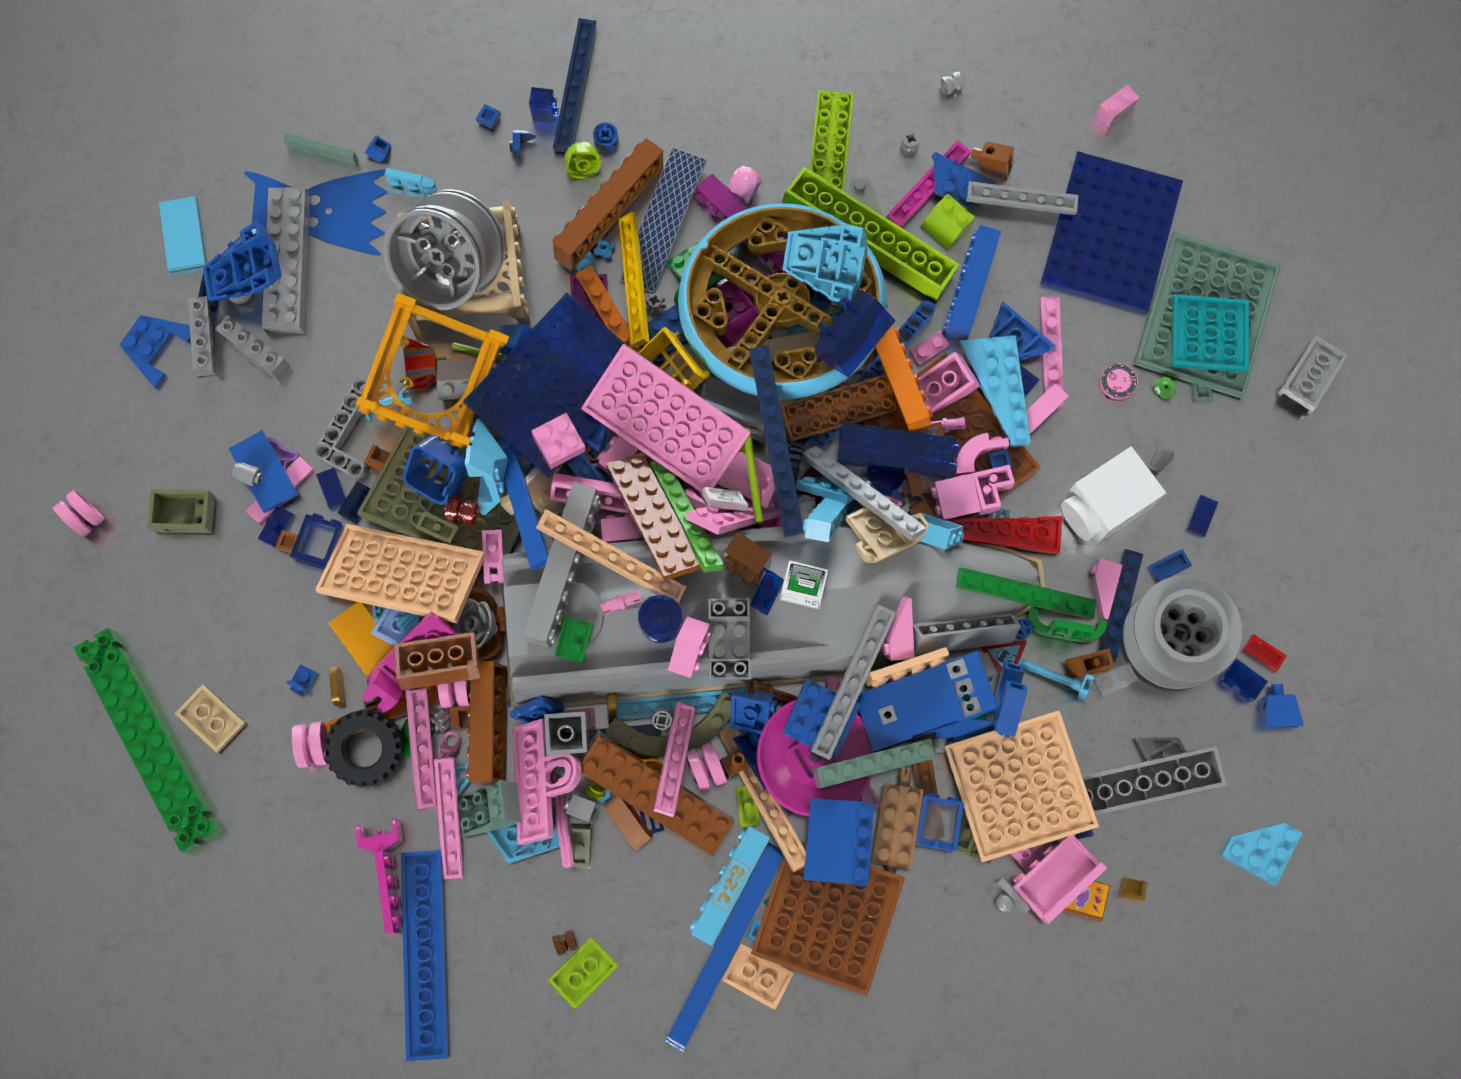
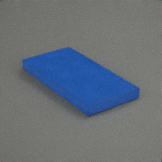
M263 430L228 448L236 463H246L261 469L263 474L261 483L254 487L249 485L264 513L299 495Z

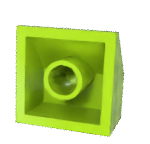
M947 194L935 205L922 223L921 228L948 250L972 227L975 217Z

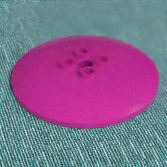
M796 700L778 709L765 724L757 746L759 775L766 790L774 800L784 808L808 817L811 798L857 801L868 787L872 775L817 788L812 768L874 753L860 716L856 714L837 759L830 758L829 760L819 755V760L814 763L809 759L810 747L781 734Z

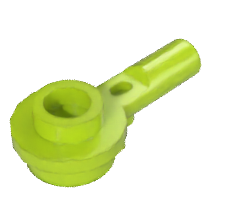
M591 782L586 788V793L593 800H600L605 797V788L596 782Z

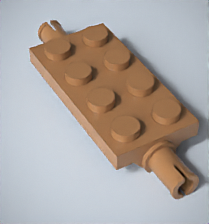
M900 767L898 784L884 783L872 863L883 865L885 871L896 874L899 868L912 870L924 790L911 788L912 786H910L913 770L910 767L907 768L906 775V767Z

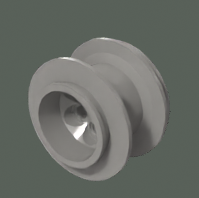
M1190 575L1170 577L1151 587L1131 606L1123 626L1124 648L1134 668L1150 682L1170 689L1195 687L1224 671L1235 659L1242 640L1241 618L1236 605L1229 595L1211 581ZM1168 612L1174 613L1176 619L1171 620L1168 616ZM1188 615L1195 619V624H1191L1188 621ZM1174 634H1176V635L1179 634V635H1180V638H1178V637L1175 638V637H1174ZM1195 634H1200L1203 641L1198 642ZM1184 648L1190 651V656L1184 655Z

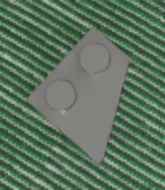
M851 176L849 195L882 215V210L870 179Z
M1137 737L1134 739L1145 761L1186 752L1179 737Z

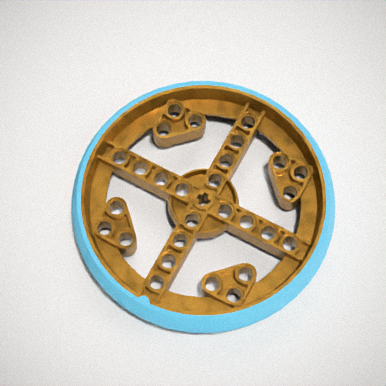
M796 204L762 205L730 216L715 226L698 243L690 255L682 274L678 295L679 316L685 337L692 351L700 362L718 379L742 392L758 396L753 368L749 364L751 362L749 348L762 346L775 328H789L799 324L837 347L838 350L818 364V353L811 347L776 354L773 372L778 399L808 397L835 387L855 373L874 350L884 327L887 308L886 287L880 266L870 248L867 247L861 285L865 286V288L858 289L854 298L855 302L851 305L841 303L843 310L848 313L855 312L859 308L858 318L852 330L811 305L810 293L806 286L807 283L801 282L789 273H776L766 277L728 254L732 248L747 239L748 250L753 255L786 250L788 232L844 225V222L821 210ZM764 228H770L771 230L765 231V230H763V229H764ZM784 237L786 240H780L779 238ZM753 242H760V244L755 245ZM718 260L724 261L723 263H716ZM732 270H738L739 272H738V273H733V272H731V271H732ZM713 271L754 296V305L758 313L757 318L732 352L727 350L717 338V336L724 335L727 332V314L722 292L716 288H711L706 292ZM752 279L755 282L749 283L747 280ZM794 284L797 287L791 288L789 285ZM764 289H769L770 292L766 293V292H763V290H764ZM716 298L718 301L712 302L710 299ZM799 308V309H802L803 311H801V312H796V311H794V309ZM702 312L707 313L706 316H700L699 314ZM774 313L776 316L770 317L768 314ZM816 318L818 321L812 322L810 319ZM721 322L723 325L716 326L715 323ZM760 327H763V328H765L766 330H765V331H758L757 329L760 328ZM827 328H832V329H834V331H833V332H829V331H827L826 329H827ZM842 338H849L850 341L845 342ZM753 342L755 345L748 346L746 343ZM741 356L745 359L738 361L735 358ZM806 357H811V358H813L814 360H812V361H807V360H805V358H806ZM779 362H786L787 365H785V366H780L778 363H779ZM799 371L802 372L803 375L796 376L794 373Z

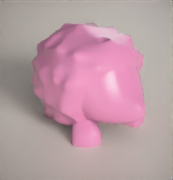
M741 166L733 173L727 186L742 203L748 204L749 201L753 202L757 197V191L763 179L753 168Z

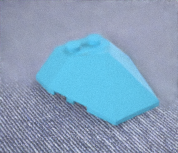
M844 224L788 232L783 270L801 282L812 286L814 290L828 296V299L851 305L861 285L868 247L865 229Z
M476 419L473 428L475 437H470V442L473 443L472 446L467 447L465 466L469 477L481 476L478 505L481 514L486 515L501 501V493H504L505 490L503 480L508 458L481 419Z

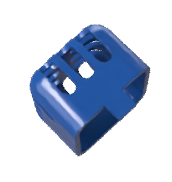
M430 435L411 449L404 470L403 480L408 487L431 501L443 505L463 488L462 484L465 482V475L468 473L465 466L466 452L459 455L460 448L457 446L450 447V442L446 440L440 441V436ZM428 458L431 460V463L421 462V460ZM434 459H437L439 465L435 475L432 478L425 477L431 469ZM445 464L449 468L447 476L441 484H437L435 481Z

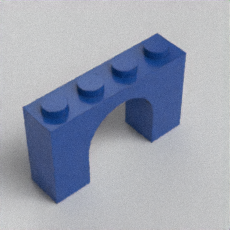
M1005 661L994 696L999 706L998 710L993 711L995 732L999 735L1015 737L1028 691L1027 685L1021 684L1024 675L1023 666Z

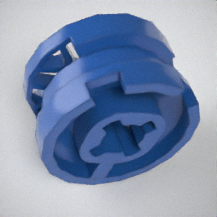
M603 122L596 125L593 130V140L596 148L600 151L609 152L617 147L619 142L618 131L613 124Z

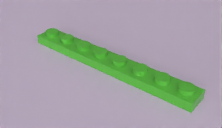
M657 461L649 462V466L677 516L703 572L722 570L724 564L705 529L686 520L687 512L693 511L694 508L676 475Z

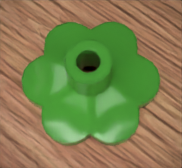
M1163 377L1155 381L1156 387L1154 392L1160 395L1162 399L1176 395L1175 389L1177 384L1171 381L1169 377Z

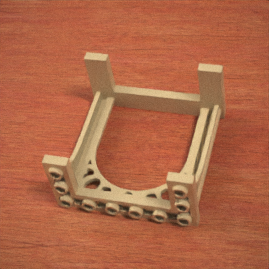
M510 200L502 201L503 206L490 208L500 225L503 226L507 249L505 256L508 257L504 260L493 283L487 289L473 295L456 308L429 310L447 317L481 313L503 314L518 320L519 324L527 326V319H530L527 302L525 301V295L521 294V288H524L523 277H519L522 265L521 259H517V253H520L519 242L516 241H518V234L521 233L515 207L511 206ZM397 213V218L403 213ZM428 217L424 218L422 223L429 225ZM504 272H508V278L503 277ZM500 282H505L509 285L510 289L503 292L498 289L497 285ZM495 290L497 295L495 296V293L490 295V292ZM411 313L408 323L416 339L424 338L422 320L427 319Z

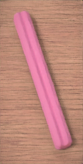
M551 775V782L555 784L562 778L561 775ZM562 794L553 797L562 865L564 868L574 866L568 818L566 809H564L565 797Z

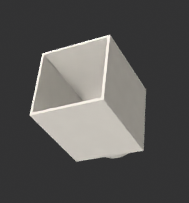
M1131 446L1076 482L1064 497L1065 501L1061 503V509L1066 521L1081 539L1089 541L1093 538L1099 544L1153 508L1166 492Z

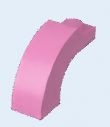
M988 433L970 439L962 447L953 467L954 477L974 473V461L978 456L984 453L1007 450L1009 447L1008 438L993 437L989 440Z

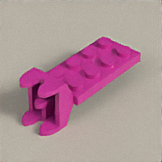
M431 611L400 643L458 635L459 633ZM395 648L369 673L367 677L368 687L363 694L365 702L371 701L377 696L382 699L378 703L377 712L380 713L390 710L399 701L404 691L401 690L396 680Z
M396 818L392 819V833L382 834L381 828L376 829V836L366 837L364 826H356L357 846L372 851L375 855L385 934L389 935L401 933L400 929L403 928L402 917L398 916L397 909L400 908L399 896L395 894L397 879L396 876H393L392 872L395 863L393 856H390L389 853L404 842L401 822Z

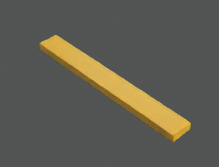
M632 211L619 218L630 344L632 348L636 349L649 342L637 214Z

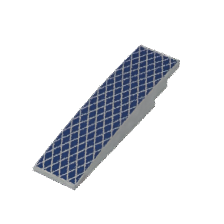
M674 146L638 231L644 291L655 294L667 261H669L694 201L696 186L701 181V175L707 163V158ZM624 271L620 279V283L625 284Z

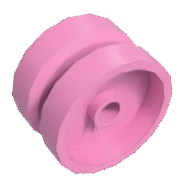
M74 489L66 495V499L72 507L62 501L53 507V510L61 520L83 538L92 531L85 520L95 526L104 520V517L95 507Z
M470 680L439 684L438 693L441 707L451 708L454 706L455 701H457L460 707L470 706V699L468 697Z
M323 721L313 722L309 728L306 724L293 726L292 749L298 768L311 767L313 762L317 766L329 764L324 758L326 756L324 744H326L328 732Z
M712 742L701 746L704 758H700L695 748L688 750L686 755L691 775L701 793L709 790L711 787L708 776L712 777L714 784L717 786L727 783Z

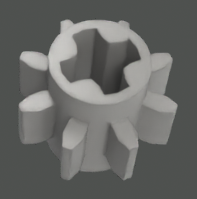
M658 291L656 294L648 293L649 297L645 299L646 311H650L652 316L656 313L662 314V308H666V304L663 303L665 296L660 297Z
M436 707L429 712L431 730L438 731L440 729L443 733L450 728L451 718L448 710L444 708L439 710Z

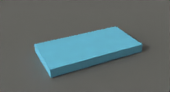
M191 196L159 202L169 272L205 266L206 259L197 198Z

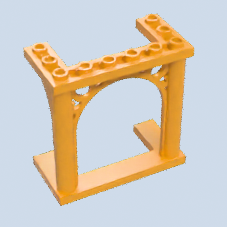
M397 292L393 303V312L361 397L358 396L355 407H358L357 411L369 415L370 412L376 414V418L385 422L388 419L395 421L394 425L405 429L406 426L414 428V433L423 436L424 433L440 436V441H449L452 447L457 446L460 449L467 447L470 444V438L467 435L499 348L507 344L509 336L492 329L485 332L415 304L416 299ZM411 313L483 341L463 396L453 407L440 413L425 414L410 409L400 401L392 387L390 377L392 362ZM383 384L388 386V390L379 392L380 388L383 389ZM383 395H391L393 397L392 403L387 406L381 405L379 400ZM395 404L401 407L399 412H397V409L388 410ZM452 411H458V414L455 416L458 417L457 421L451 415ZM413 413L417 414L416 419L412 418ZM442 416H447L450 419V429H444L441 426L440 419ZM430 418L436 419V425L438 428H436L435 424L432 422L431 424H429Z

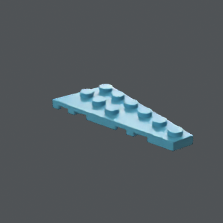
M1016 335L960 340L959 345L963 349L987 401L989 400L992 411L997 416L1010 446L1030 445L1031 440Z

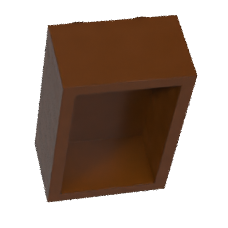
M740 532L736 533L724 551L725 570L733 575L738 574L743 577L742 581L749 586L755 585L757 587L770 568L772 553Z

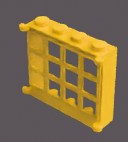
M664 327L638 354L652 363L662 353L667 361L660 369L664 371L671 365L675 370L671 377L675 379L679 376L682 380L681 384L693 391L709 377L710 373L708 370L703 372L679 341L681 334L678 331L674 334ZM673 343L677 351L670 357L665 349ZM681 354L686 362L678 368L673 361ZM690 366L694 374L687 380L682 372Z

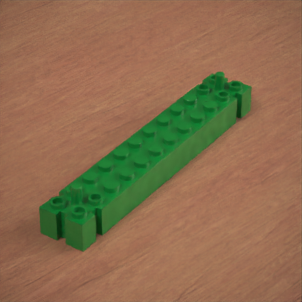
M107 628L94 635L95 641L85 640L73 648L79 660L88 664L83 668L168 830L178 835L173 838L178 849L182 853H189L202 845L200 840L210 841L222 834L223 831L217 820L208 816L212 811L127 651L119 648L123 645L116 631Z

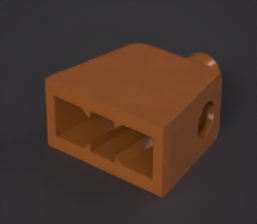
M986 142L983 149L977 147L972 149L971 158L979 160L981 170L1007 180L1014 165V147Z

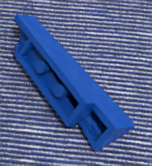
M970 719L934 732V739L951 738V742L963 741L995 731L994 721Z

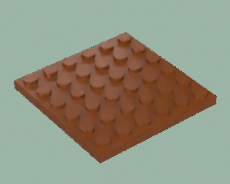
M800 841L806 850V843ZM784 856L751 955L868 996L905 877L870 865L868 886L858 887L842 883L803 880L804 867L793 873Z

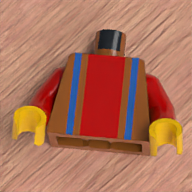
M403 334L402 342H400L398 347L405 345L403 353L406 377H403L399 383L406 385L402 386L401 390L404 392L409 388L424 390L437 380V360L447 359V356L437 358L433 348L419 341L407 339L406 335Z

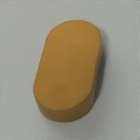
M334 667L329 671L331 699L335 706H341L345 703L343 674L340 667Z
M615 693L607 694L608 725H610L613 718H617Z

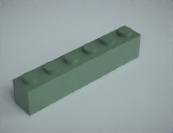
M925 739L812 768L816 787L823 788L935 759L936 756L931 739Z

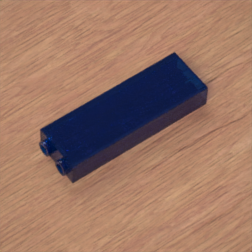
M842 423L837 462L847 466L950 479L957 471V462H954L955 455L959 453V444L956 443L957 437Z

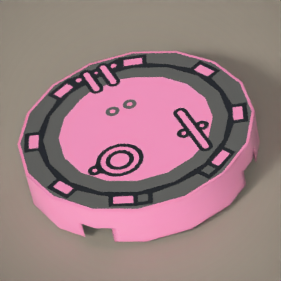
M1123 363L1108 365L1099 378V386L1102 392L1113 400L1129 398L1135 392L1138 385L1135 371Z

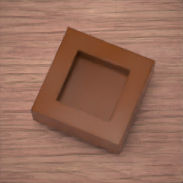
M282 530L275 548L295 555L302 537Z

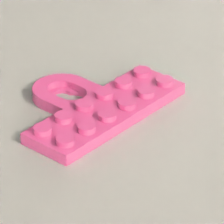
M688 488L685 492L691 505L697 508L687 512L686 520L717 535L756 524L752 499L746 496L743 498L748 504L747 511L709 507L701 492L695 488ZM772 502L771 506L767 509L761 506L763 521L780 516L779 508L776 507L775 503Z
M539 719L512 728L514 778L518 786L522 822L517 823V844L526 845L554 837L551 797L571 792L577 786L581 777V764L575 755H546L545 719ZM556 766L564 767L565 775L553 784L550 778L552 770Z

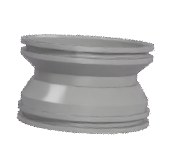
M452 189L440 190L428 195L413 209L399 216L388 228L383 243L385 266L394 284L405 296L416 299V304L433 310H449L465 303L480 287L495 277L502 267L506 252L502 227L490 208L475 196ZM428 217L429 225L422 223L424 218ZM469 268L475 269L472 276L470 275Z

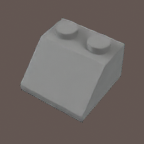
M475 357L437 360L439 400L461 399L475 366Z

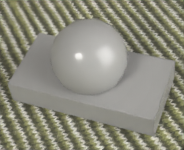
M1000 878L995 883L1002 891L996 898V906L1000 911L1010 912L1016 906L1024 914L1031 909L1029 904L1005 878Z

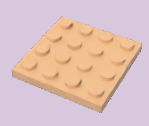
M947 647L870 672L864 683L865 690L873 689L887 682L890 683L905 676L943 664L942 662H945V658L949 655Z

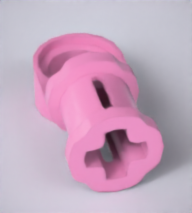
M447 732L443 736L438 758H449L456 754L457 748L460 747L462 741L459 734ZM451 735L457 738V743L454 746H448L447 738Z

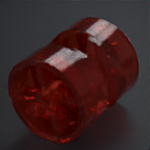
M450 496L447 506L442 507L443 510H446L445 520L448 522L458 523L460 520L464 525L474 526L477 516L481 517V513H478V501L466 500L462 502L461 498Z

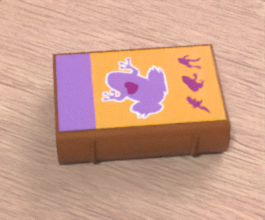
M1093 881L1062 912L1102 922L1110 885Z

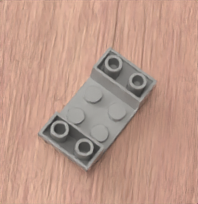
M749 598L709 599V633H711L709 639V680H751Z

